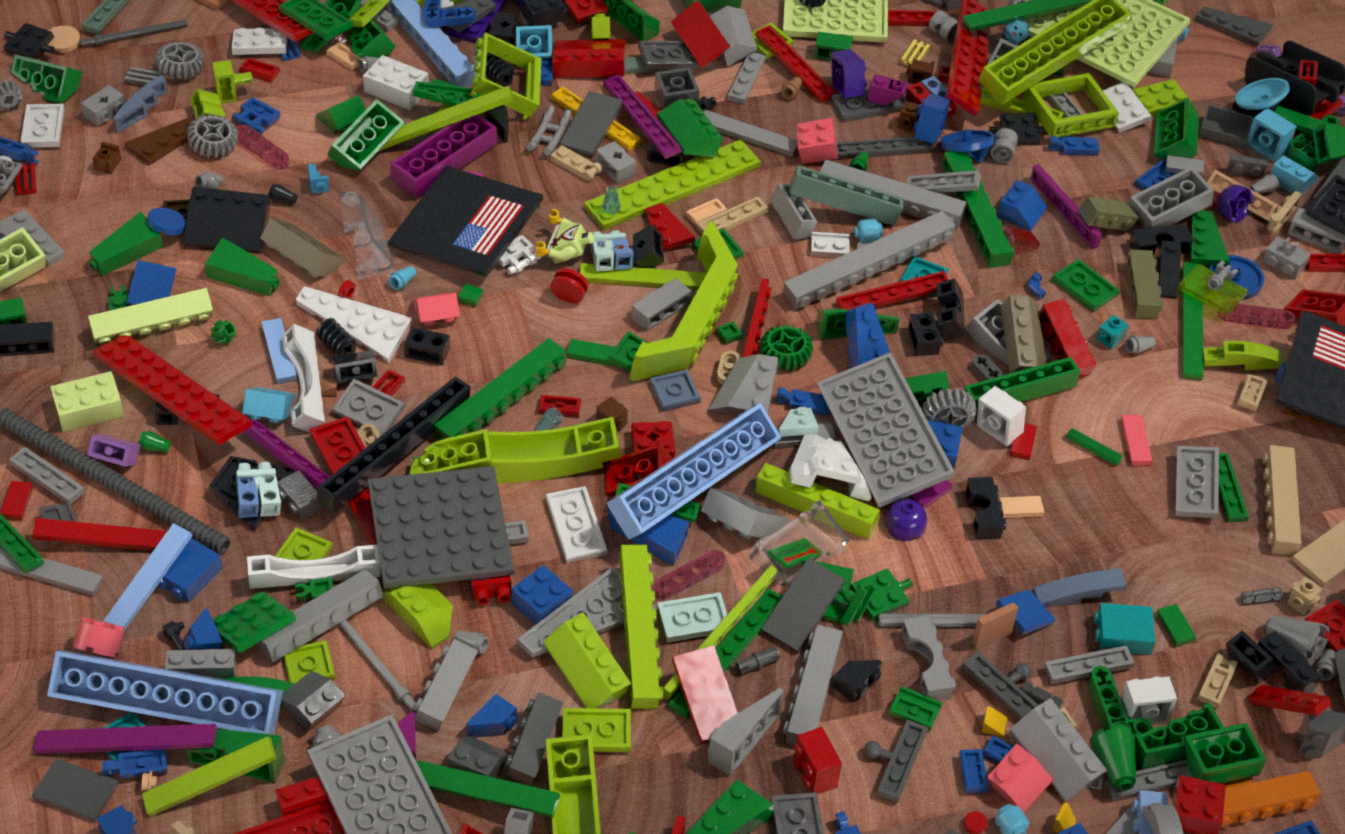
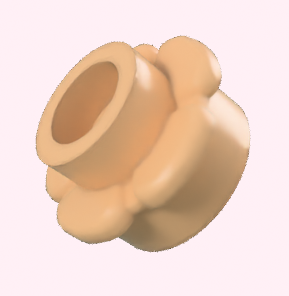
M152 771L150 773H143L141 792H147L156 788L157 776H152Z

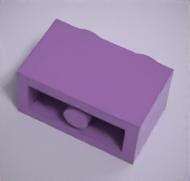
M103 433L91 436L87 456L125 467L136 465L140 444Z

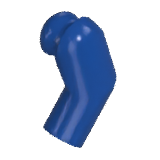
M1036 272L1029 278L1028 289L1039 299L1045 297L1046 292L1040 287L1042 275Z

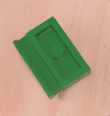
M901 686L889 710V715L904 722L910 720L926 726L930 732L943 703Z

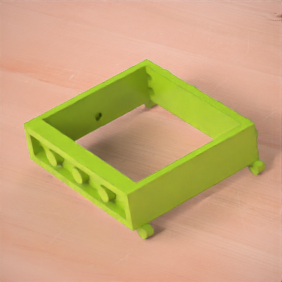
M485 32L481 38L476 40L474 49H476L473 67L474 76L472 79L474 84L470 96L475 97L476 93L485 95L503 88V86L485 79L487 52L524 68L526 73L525 96L511 90L513 101L504 104V106L522 113V119L526 120L527 116L531 117L540 104L542 59Z

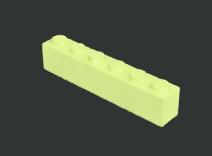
M207 288L90 315L88 319L95 344L100 343V345H104L122 335L130 337L138 333L139 335H145L150 333L151 330L158 328L159 330H166L171 325H186L191 320H207L213 315V308Z

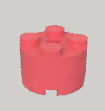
M82 617L73 647L117 658L125 627Z

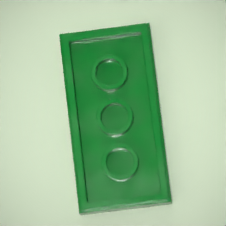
M288 0L279 5V11L325 40L353 27L351 20L319 0Z

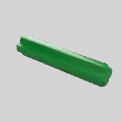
M1074 428L1068 431L1066 437L1072 442L1114 465H1119L1122 461V454Z

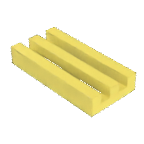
M914 39L901 58L900 64L908 66L909 63L912 64L913 59L916 58L920 50L922 52L917 60L922 61L930 49V44L925 46L924 42L917 43V40Z

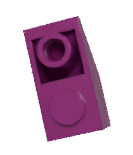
M874 74L869 85L867 101L885 106L904 97L909 83Z

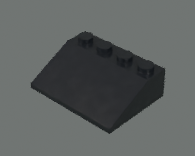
M193 186L189 200L184 245L216 248L220 240L224 238L247 252L261 254L264 241L260 237L267 226L270 213L269 195Z

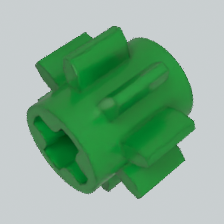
M220 319L214 323V327L210 328L213 340L219 344L225 343L227 345L236 336L235 327L228 320L222 322Z

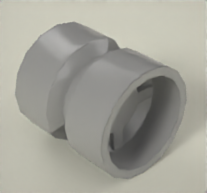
M939 10L932 16L929 22V29L936 34H940L946 41L951 42L955 39L958 21L953 17L951 18L944 11Z
M1004 128L995 133L994 144L990 154L997 162L1007 163L1013 159L1018 141V136L1013 130Z

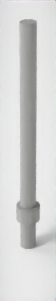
M346 619L340 622V627L395 691L397 699L401 703L404 702L410 711L415 713L416 702L411 698L409 690L401 686Z

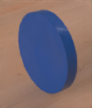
M965 129L941 138L942 148L955 152L980 150L994 144V134L984 130Z
M1228 255L1230 266H1232L1230 271L1237 269L1238 272L1232 280L1225 277L1223 279V286L1215 291L1224 297L1234 300H1247L1258 295L1264 284V274L1260 267L1245 257ZM1210 266L1208 278L1213 274H1218L1215 271L1217 266Z

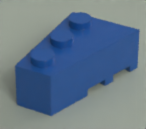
M873 303L861 304L845 311L846 333L849 338V348H847L850 356V367L848 369L890 353Z

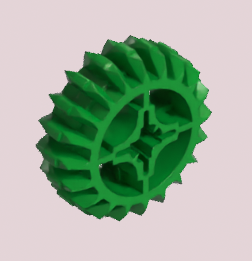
M778 324L776 328L771 327L769 331H765L760 342L761 355L778 357V370L783 368L786 372L788 369L795 371L797 367L802 369L803 365H807L812 357L813 343L811 337L807 335V332H802L801 328L796 329L794 325L788 327L787 324L781 327Z

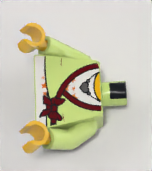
M551 209V215H548L549 223H559L560 225H556L547 249L544 242H536L535 254L539 257L546 254L548 255L547 257L552 258L555 264L581 256L586 244L594 242V235L592 232H586L581 224L574 223L566 218H560L559 211Z

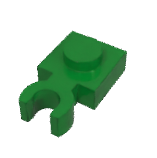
M124 285L121 286L122 290L118 292L114 290V286L110 288L112 297H108L109 311L126 307L129 295H126Z
M332 577L310 580L311 585L296 584V592H303L296 594L298 602L306 601L311 597L312 600L333 588Z

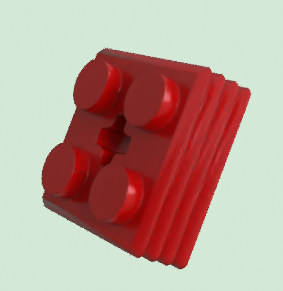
M671 421L631 424L633 452L662 444L672 456V459L675 458V444Z

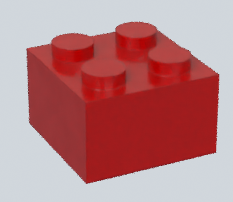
M823 727L797 735L792 762L794 768L797 771L799 770L802 775L804 787L806 789L809 788L811 793L817 792V795L838 788L842 762Z
M1179 775L1174 788L1172 805L1178 813L1184 832L1219 834L1223 824L1226 785Z

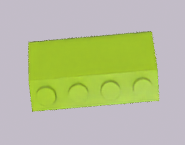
M584 612L564 622L543 641L544 646L585 708H603L628 694L631 682Z

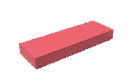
M1142 414L1122 415L1121 423L1131 466L1151 465L1152 457Z

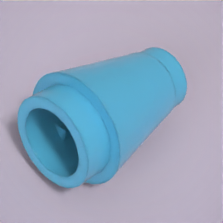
M409 266L392 272L388 278L389 285L395 290L403 289L416 276V270L414 267Z

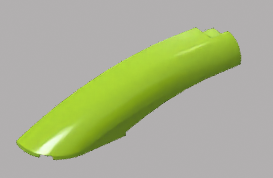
M613 417L551 430L488 432L487 429L446 438L424 449V453L420 458L414 460L410 469V475L494 466L497 484L529 482L603 468L602 462L622 458L615 421Z
M592 734L546 739L550 791L558 792L561 795L554 817H552L553 834H601Z

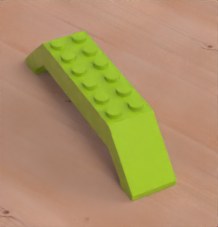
M709 221L704 230L696 259L701 261L707 275L673 337L650 343L642 341L634 356L629 380L637 381L688 370L691 363H696L699 350H703L706 343L705 338L709 337L714 327L712 325L718 322L721 315L719 311L721 309L724 310L728 302L726 298L728 296L731 297L739 274L736 273L738 264L713 222Z

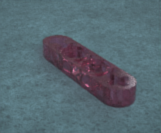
M248 125L236 127L238 142L276 169L282 170L289 166L288 154ZM253 141L260 142L259 144H252ZM266 150H272L271 153H264Z
M1230 302L1222 303L1218 312V316L1224 321L1280 329H1290L1295 321V315L1288 310ZM1247 312L1250 313L1252 316L1248 317L1243 315L1242 313ZM1261 315H1268L1271 319H1265Z
M712 550L662 576L653 584L655 597L660 600H666L721 571L725 565V555L721 551ZM700 567L704 571L702 573H695L692 569ZM682 576L686 581L679 583L675 581V578Z

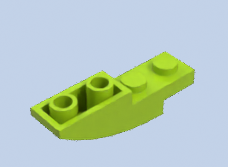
M1223 341V347L1203 348L1205 367L1244 365L1245 370L1279 369L1280 365L1285 363L1284 352L1254 342Z

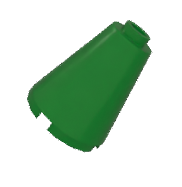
M1112 725L1110 730L1104 732L1102 728L1091 736L1089 740L1090 748L1107 769L1106 775L1114 788L1121 791L1130 790L1136 783L1135 736L1132 730L1124 725Z

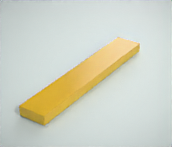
M561 87L551 94L552 101L564 109L572 111L573 115H576L584 101L565 87ZM615 120L605 135L628 152L641 144L642 138Z

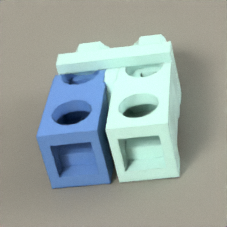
M619 230L612 231L610 234L593 232L594 242L591 243L590 251L596 271L613 270V265L615 270L633 269L634 253L629 248L625 233H620ZM619 261H625L627 263L619 264ZM600 262L608 263V265H600Z
M261 462L258 464V469L251 470L250 464L240 463L236 472L238 517H258L259 503L261 517L280 515L281 500L275 468H271L269 462Z

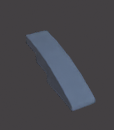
M160 75L146 84L120 108L114 116L116 132L119 133L148 116L147 110L157 105V98L168 92L165 77Z
M1119 568L1084 573L1055 580L1034 587V593L1036 598L1045 607L1080 604L1081 599L1103 597L1104 592L1125 591L1126 583L1122 570Z

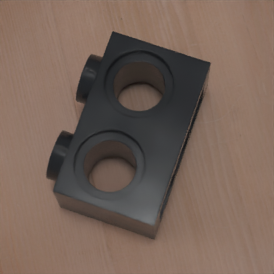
M910 314L908 330L915 355H938L940 346H943L942 334L939 335L938 320H935L934 314Z
M411 327L404 343L405 357L444 365L450 350V335Z

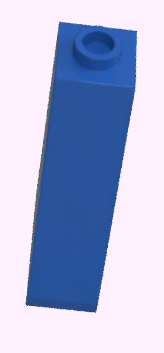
M609 510L610 528L627 538L613 513ZM668 515L642 534L629 540L637 545H647L648 552L674 566L688 536L689 521Z

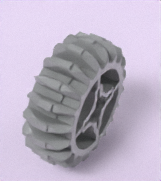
M168 42L167 45L164 44L161 48H158L155 55L159 73H164L165 77L170 76V79H192L193 76H198L199 73H202L205 65L201 48H196V45H190L189 42Z
M209 113L208 116L201 115L200 118L196 117L194 121H191L187 130V140L190 148H193L194 152H200L201 156L207 155L208 158L214 156L216 159L218 155L224 157L225 154L229 155L238 142V132L235 124H231V120H225L224 116L218 117L217 114L211 116Z
M947 388L946 391L940 390L939 393H932V397H927V401L923 402V407L921 408L927 420L961 426L963 429H965V425H970L971 421L975 419L977 410L975 400L970 393L965 392L964 389L958 391L957 388L953 390Z

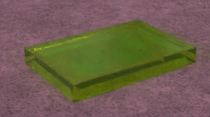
M1198 264L1178 284V289L1228 315L1247 295L1248 290L1227 278L1223 279V286L1220 289H1210L1207 282L1208 278L1217 273Z

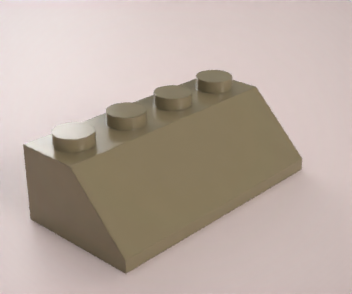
M270 218L260 239L266 242L267 247L273 250L277 249L280 251L279 255L286 259H292L294 265L306 268L308 270L307 273L316 278L318 276L327 277L347 260L290 222Z
M1009 295L1002 303L1001 310L1010 374L1046 364L1039 307L1029 296Z

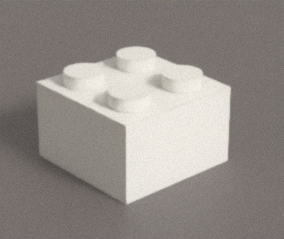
M994 386L979 398L977 426L1008 447L1015 438L1024 432L1026 406L1009 396L1005 391Z
M1156 676L1151 679H1132L1126 681L1121 701L1128 720L1145 718L1152 725L1168 724L1177 697L1170 677Z

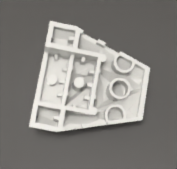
M816 434L804 435L789 470L791 483L811 488L816 475L846 481L850 497L870 501L871 493L867 482L841 441H834L831 438L824 439Z

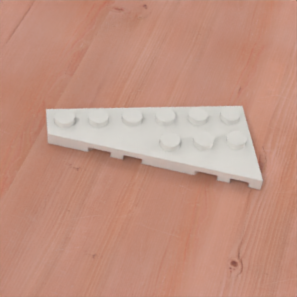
M306 286L303 287L296 298V305L313 316L317 315L323 321L328 318H334L346 332H349L354 337L355 343L364 345L369 351L372 350L374 355L378 354L388 364L412 325L411 317Z

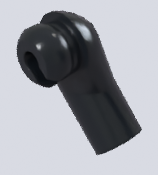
M703 96L699 99V107L703 111L712 109L713 106L717 105L714 97L708 99V97Z

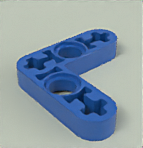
M425 0L424 18L426 25L429 27L471 24L476 20L475 10L471 7L442 9V0Z

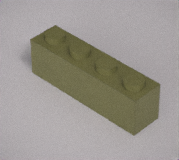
M1130 250L1126 265L1134 318L1158 319L1159 312L1163 311V300H1160L1161 286H1158L1157 260L1153 257V251Z

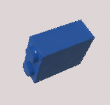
M191 538L157 586L170 591L177 599H183L189 603L223 569L221 555Z

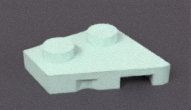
M807 407L791 409L779 428L781 437L818 434L819 431L811 408Z

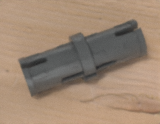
M774 646L760 653L754 652L750 657L735 662V666L738 665V667H735L739 675H742L756 668L758 670L762 669L764 665L780 659L779 651Z

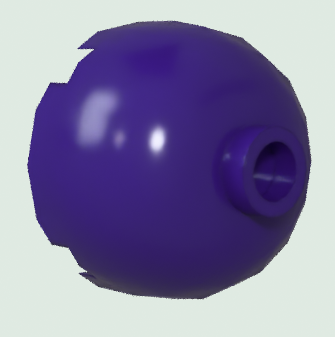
M1241 185L1226 187L1217 197L1219 214L1228 221L1241 222L1250 211L1246 208L1249 204L1252 205V191Z
M901 499L893 503L888 509L885 527L887 526L889 534L894 538L910 541L911 538L917 537L918 539L925 533L927 514L920 503L911 499Z

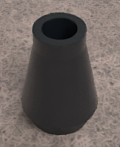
M279 183L277 185L272 184L268 194L269 198L274 202L295 205L298 194L293 193Z

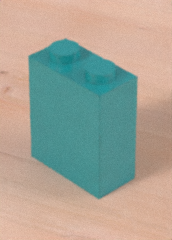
M1100 603L1099 610L1094 613V624H1097L1098 627L1095 631V642L1099 643V651L1127 645L1130 653L1151 655L1155 645L1153 608Z

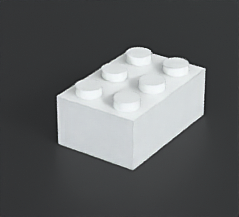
M384 55L363 75L364 92L409 110L421 99L413 96L415 82L429 83V74L427 72Z

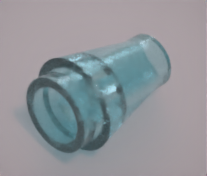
M615 186L607 187L602 203L604 211L608 214H615L621 208L618 189Z
M555 407L546 409L534 430L541 431L555 428L562 423V413Z

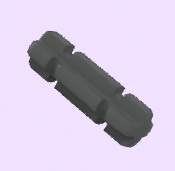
M1280 587L1271 588L1272 590L1269 588L1253 590V593L1245 591L1241 593L1240 597L1243 604H1250L1252 601L1258 603L1271 601V599L1281 600L1283 592Z
M1028 681L1022 684L1021 690L1027 695H1031L1030 698L1040 703L1051 698L1059 709L1062 706L1063 700L1057 696L1052 697L1051 693L1037 686L1033 687V684Z

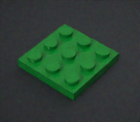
M262 591L254 594L245 602L235 605L228 612L216 616L213 621L221 640L238 653H241L296 620L294 612Z

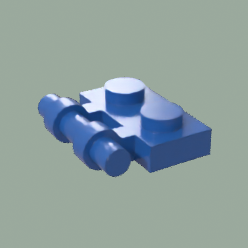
M251 97L240 106L241 114L235 112L232 115V118L238 124L245 125L251 131L259 132L260 134L265 131V127L261 126L262 124L269 127L281 117L280 111L254 97Z

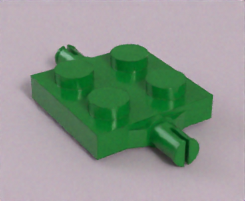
M888 568L851 583L850 589L854 593L857 592L860 586L872 583L877 587L864 611L871 621L878 619L879 614H890L908 606L910 601L903 590L913 586L910 578L898 582Z

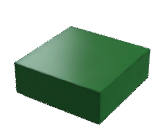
M465 284L458 295V302L476 307L483 295V289Z
M733 321L716 327V333L725 345L743 338L742 332Z

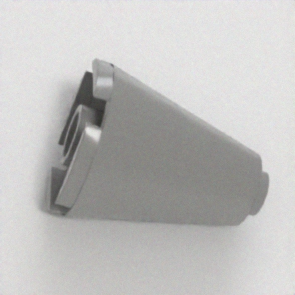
M1274 615L1272 618L1269 617L1265 623L1267 635L1276 631L1311 666L1313 665L1312 660L1317 661L1320 658L1328 641L1324 636L1325 632L1329 633V626L1322 623Z

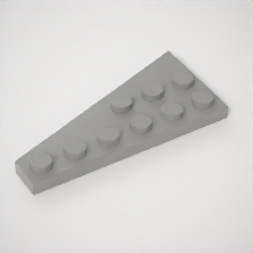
M614 566L519 637L517 644L532 658L547 653L548 650L544 646L543 641L564 622L583 612L598 634L624 625L620 572ZM652 604V609H656L657 613L658 608Z

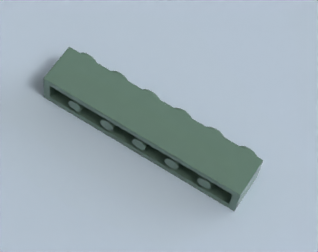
M797 165L789 183V193L796 197L807 198L815 203L826 204L831 208H839L851 214L862 215L867 219L874 218L883 224L895 226L903 210L902 197Z

